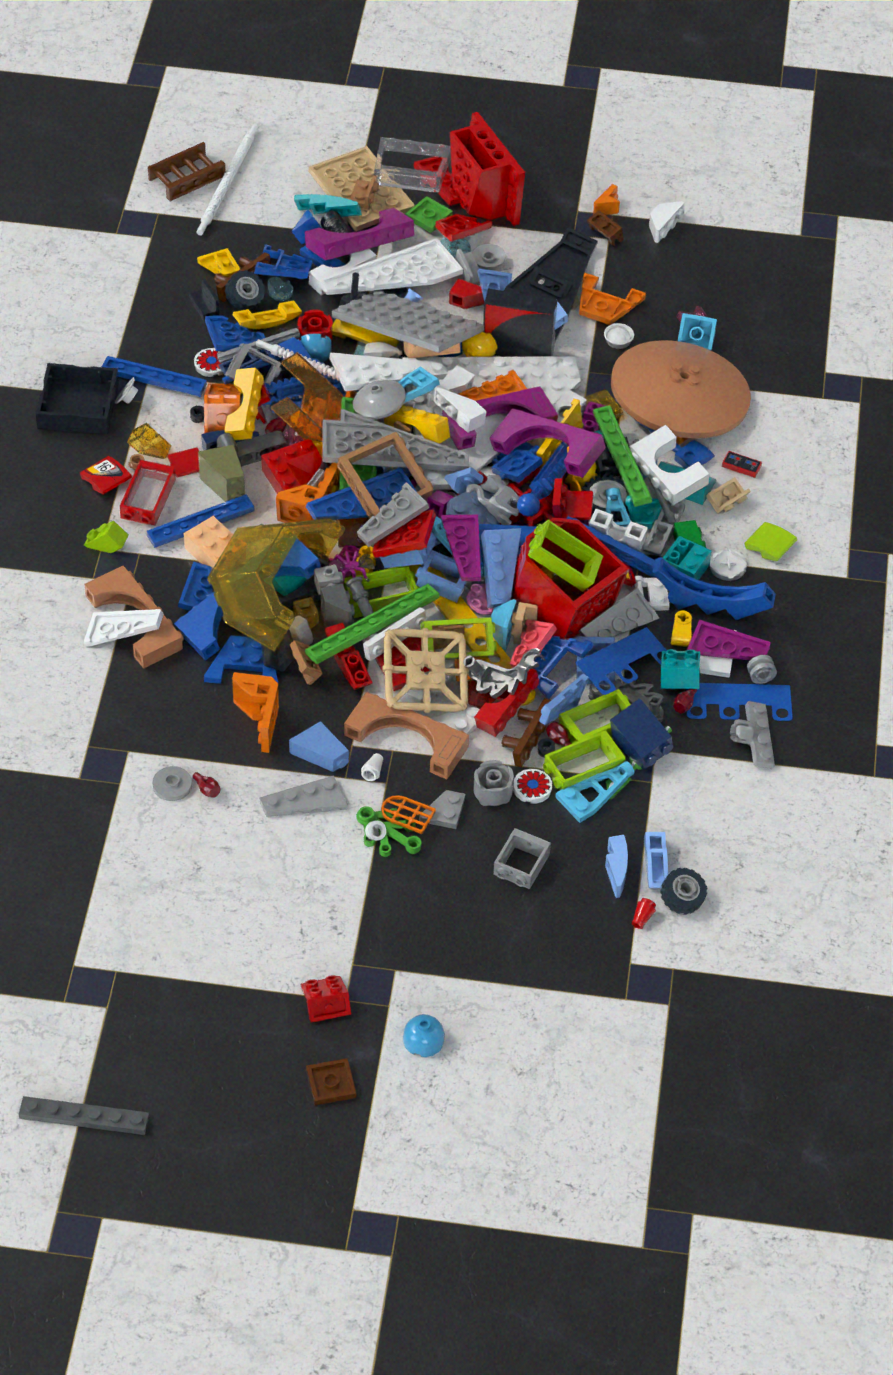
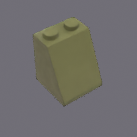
M234 445L198 451L199 477L225 502L245 495L244 473Z

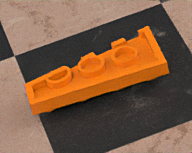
M513 369L505 376L501 374L492 382L485 381L482 383V386L478 388L474 386L458 393V395L477 401L527 388Z

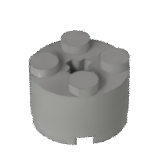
M489 760L480 764V767L474 773V795L481 805L497 806L510 801L513 793L514 779L512 769L508 765H503L498 760Z

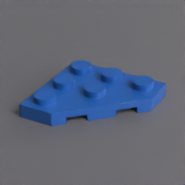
M205 316V324L216 351L225 352L239 347L240 344H249L258 339L265 338L263 333L249 331V328L240 326L238 322L235 324L231 323L225 316Z

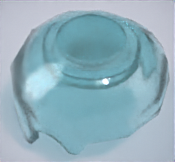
M280 276L271 277L268 280L267 292L272 299L285 301L293 295V286L289 281L283 282Z

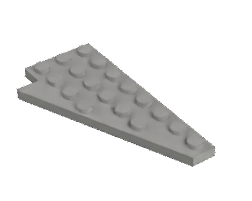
M341 409L340 421L323 419L322 462L338 463L339 457L397 432L400 437H403L406 448L413 453L415 462L422 469L461 471L469 468V455L467 453L350 411ZM394 445L351 463L407 468Z

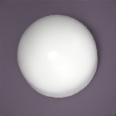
M381 821L368 823L365 829L366 836L375 841L383 839L386 835L385 825Z

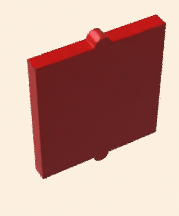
M198 447L167 455L170 466L175 467L176 478L199 472Z

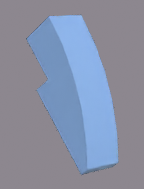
M645 832L644 847L648 888H662L661 885L668 876L665 832Z
M624 835L609 837V854H606L605 867L616 898L621 896L627 872L628 852Z

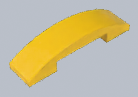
M295 301L279 303L278 309L253 314L247 309L233 312V316L240 326L251 329H264L284 324L299 316L302 310Z
M336 319L333 324V335L343 339L349 337L365 344L385 342L394 347H397L399 343L393 337Z

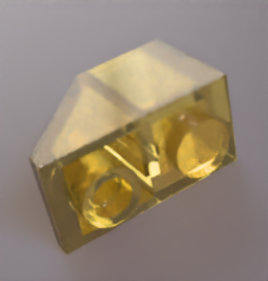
M148 423L132 430L127 441L139 454L160 459L167 457L172 446Z

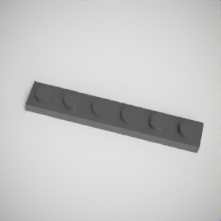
M23 1096L18 1114L19 1119L140 1135L146 1134L149 1121V1112Z

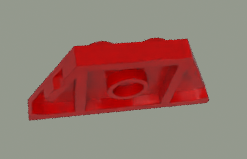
M459 214L437 220L435 223V228L451 242L464 239V237L469 235H475V233L492 227V221L487 220L484 223H479L477 218Z

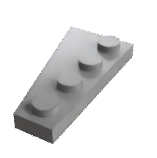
M636 588L580 629L579 633L582 637H614L655 621L659 617L640 590Z

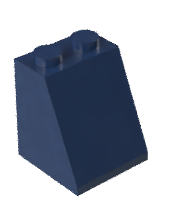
M640 698L610 719L613 741L622 752L643 770L654 765L658 759L669 754L673 749L672 736Z

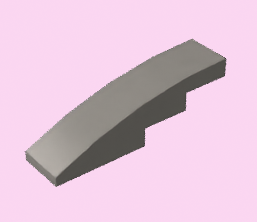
M668 500L667 502L676 522H679L684 512L685 504L678 502L673 505ZM663 509L658 519L655 520L643 548V551L657 556L662 555L673 535L674 528L673 525L669 524Z

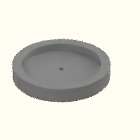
M176 766L165 767L159 770L153 777L154 793L166 801L183 799L192 789V778L183 768Z

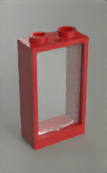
M140 460L121 501L120 518L156 526L176 480L175 467Z

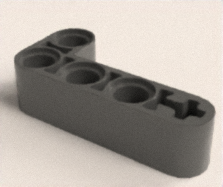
M274 431L237 443L230 433H224L217 439V448L234 445L241 466L261 461V455L289 446L281 431Z

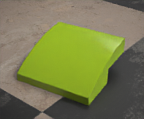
M764 522L744 544L746 549L761 552L762 558L778 561L797 541V537L777 525Z

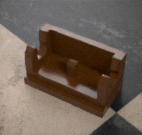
M597 211L587 219L589 228L592 230L595 228L606 236L611 245L615 246L616 238L619 242L624 240L622 227L602 212Z

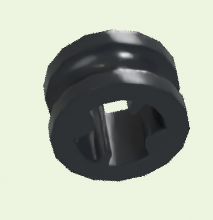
M193 406L190 409L191 421L194 423L204 421L203 406Z
M544 738L539 741L538 754L541 757L545 758L546 754L555 751L553 740Z

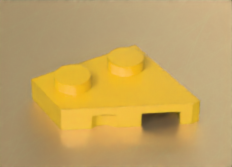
M228 248L197 257L198 264L215 274L220 273L225 277H230L240 270Z

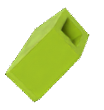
M112 521L89 531L84 545L91 549L113 553L123 548L129 534L115 521Z

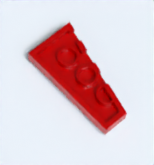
M442 155L415 161L414 168L449 206L460 203V197H454L452 194V174L448 171L449 167L447 163H444Z

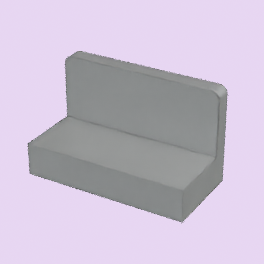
M458 249L455 260L463 268V274L461 275L464 281L479 285L478 265L472 252L463 254L462 249Z

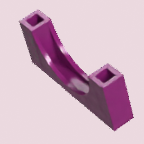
M395 208L379 211L380 224L368 230L338 233L319 227L305 231L306 248L324 260L333 259L415 236L414 220Z
M541 386L476 401L487 411L486 417L494 414H508L513 408L546 419H552L556 422L558 420V413ZM443 410L442 416L448 418L450 437L456 448L462 450L475 447L477 436L475 429L467 433Z
M513 408L489 438L493 451L509 455L517 446L529 440L537 438L561 440L569 446L568 454L564 460L567 473L581 478L586 475L606 448L603 437L599 433H593Z

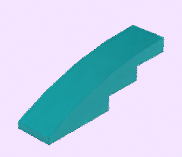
M298 194L294 196L298 210L312 209L314 214L337 211L341 217L362 215L358 202L346 198L320 194Z

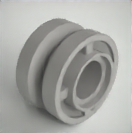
M768 655L756 656L747 664L748 672L754 683H767L777 674L773 659Z

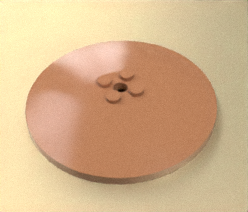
M665 340L636 345L625 351L617 359L611 375L613 395L627 414L655 431L666 425L676 437L696 439L725 434L736 428L744 420L750 406V389L741 372L719 354L686 342Z

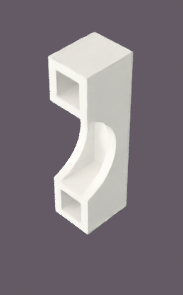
M370 249L351 253L350 262L344 266L328 267L321 265L309 271V284L320 295H323L325 292L318 285L319 279L376 259V254Z

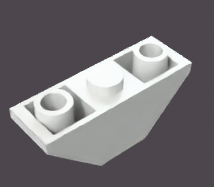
M685 202L658 204L650 213L649 227L656 243L665 238L668 231L675 227L676 222L683 218Z

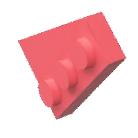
M527 619L525 623L527 628L525 632L521 633L520 638L522 641L514 651L510 661L511 667L513 668L518 661L520 662L522 656L527 651L534 648L542 651L557 630L556 626L551 623Z

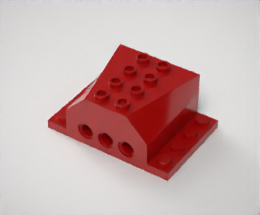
M478 112L472 113L469 127L450 132L452 194L454 197H460V205L469 215L489 220L506 216L513 226L519 225L525 171Z

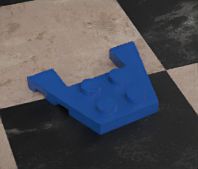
M265 244L263 253L270 254V258L278 259L276 265L257 262L255 274L294 277L297 279L308 278L313 260L296 254L289 256L284 254V250L278 249L277 252L271 249L272 246Z
M231 635L204 675V682L221 684L225 668L263 672L262 676L273 677L278 683L276 670L263 664L261 638Z
M552 636L541 651L545 661L541 657H537L535 662L540 666L533 668L537 670L539 678L537 689L546 699H550L559 688L558 683L546 678L547 675L568 651L584 658L593 647L591 641L579 642L573 638L565 640L560 639L558 636Z

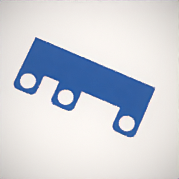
M646 627L575 663L589 677V680L603 695H607L616 689L614 684L607 678V674L615 671L623 682L631 683L638 679V675L628 665L629 663L650 653L661 665V660L657 657V653L667 650ZM627 669L631 671L633 677L631 679L624 678L621 674L622 670ZM599 682H608L610 689L607 691L601 689Z
M700 683V688L697 689L694 695L692 707H700L703 713L695 716L691 714L690 708L687 711V717L691 719H704L707 716L706 704H719V712L722 719L736 720L740 717L739 705H746L748 701L772 706V717L774 720L790 721L792 720L790 685ZM731 707L735 709L736 713L734 716L728 717L723 713V710ZM780 708L786 709L788 716L780 718L776 715V711Z

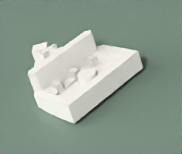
M374 342L366 344L363 354L364 356H383L389 358L400 356L402 352L385 342Z

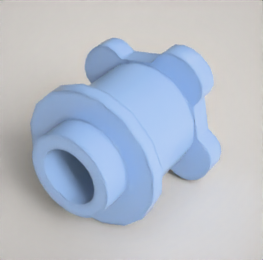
M411 288L408 289L409 292L405 296V298L413 302H419V300L423 299L421 295Z

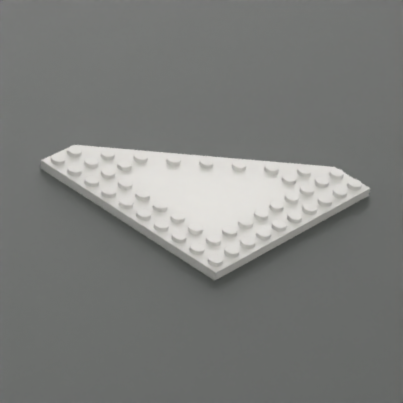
M575 356L402 357V359L441 362L446 372L453 370L458 365L475 375L472 387L475 386L477 388L482 386L483 382H492L496 380L497 376L501 374L505 376L514 369L527 389L541 386L552 405L569 390L577 389L581 381ZM409 384L406 386V391L408 393L417 387ZM428 392L411 400L416 402L415 409L425 410L426 412L442 416L443 409L438 405L429 408L426 406ZM508 414L487 416L485 424L475 429L477 433L475 447L458 450L451 437L440 444L467 453L469 455V468L472 467L479 472L483 466L491 463L495 456L500 453L493 451L489 438ZM413 426L414 435L424 438L421 432ZM423 469L425 478L433 485V490L452 489L445 480V476L458 471Z

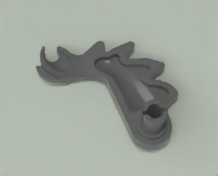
M534 648L527 651L522 656L520 662L511 669H506L483 660H475L472 656H467L463 664L469 669L468 676L477 682L476 690L480 694L491 691L490 696L495 699L507 689L511 695H514L519 681L522 684L526 683L528 670L540 666L535 662V659L541 657L545 661V658L540 653V649Z
M620 679L613 683L616 687L615 690L619 689L623 695H626L630 704L640 698L658 721L662 722L664 711L660 704L663 702L664 697L659 693L652 692L653 684L643 683L635 685L636 680L631 683L624 682L622 684ZM590 685L588 695L590 700L603 696L599 690L594 692L591 687L592 685ZM599 685V687L603 690L607 691L610 689V687H604L602 685Z

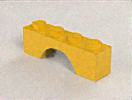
M256 368L236 369L234 386L244 397L241 406L234 413L227 416L224 431L225 433H230L234 440L252 439V434L255 430L254 423L258 414V402L261 398L260 392L264 383L262 374Z
M403 405L397 412L384 418V424L391 427L394 426L397 420L407 427L413 425L421 432L425 439L439 444L450 438L448 418L439 414Z

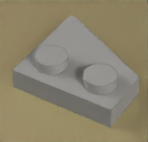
M449 790L442 793L430 805V807L436 808V812L429 824L456 829L465 801V794ZM425 809L423 813L430 815L432 811ZM420 815L419 821L426 823L428 818Z

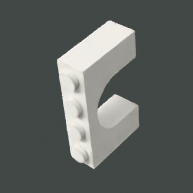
M664 425L632 444L630 451L642 473L651 479L655 488L660 489L667 501L669 500L675 505L708 485L709 473L699 462L678 473L665 472L656 465L655 462L659 457L676 448V436Z

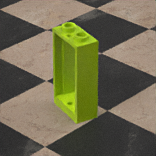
M550 520L539 524L534 531L536 535L529 544L530 551L528 556L584 592L594 584L603 555ZM544 537L584 562L583 572L580 573L542 548L541 545Z
M409 566L393 567L366 573L367 578H364L363 574L356 576L362 577V584L365 590L402 581L406 583L408 592L369 600L373 612L420 588L416 585L414 571H410ZM353 577L344 578V589L349 592V604H353L355 611L354 618L361 617L363 615L358 603L353 601L351 589L346 585V582Z
M491 617L435 620L421 623V630L422 628L432 630L434 626L485 624L487 651L466 652L467 656L492 657L494 652L497 651L496 641H493L495 623L492 622ZM428 638L429 652H434L433 638ZM447 653L445 660L459 659V653Z
M617 689L607 695L559 714L558 723L565 727L572 744L604 730L613 738L610 723L583 735L574 722L615 704L622 711L631 704L628 697Z
M604 730L546 754L543 769L552 778L554 786L561 790L619 766L625 762V756L608 732ZM601 748L609 762L568 779H564L556 767Z

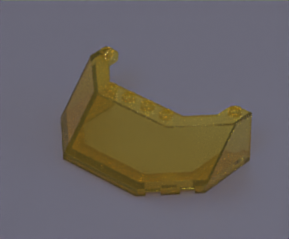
M330 518L238 527L207 578L215 591L214 596L217 604L222 608L225 623L275 652L295 619L294 613L280 603L274 589L272 580L297 538L307 548L311 547L328 557L346 528Z

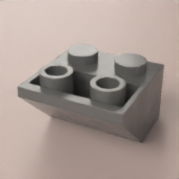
M343 583L321 587V614L326 627L343 623L346 628L354 624L352 617L355 615L353 604H349L350 595L348 590L345 591Z

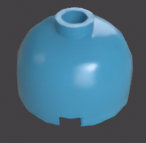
M307 334L301 337L300 341L311 358L319 362H325L330 357L332 346L331 339L326 336V339L321 338V334Z
M421 1014L408 1021L404 1028L403 1043L411 1054L414 1055L416 1053L420 1054L421 1057H429L442 1049L445 1033L442 1024L435 1017Z

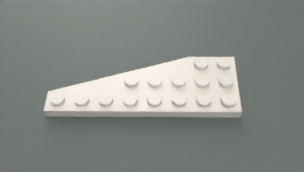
M435 238L321 278L318 285L327 295L351 293L352 274L355 272L359 273L358 292L432 285L463 274V268L442 243Z

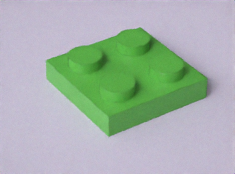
M426 196L405 215L413 219L414 224L432 233L436 230V221L452 216L453 211Z

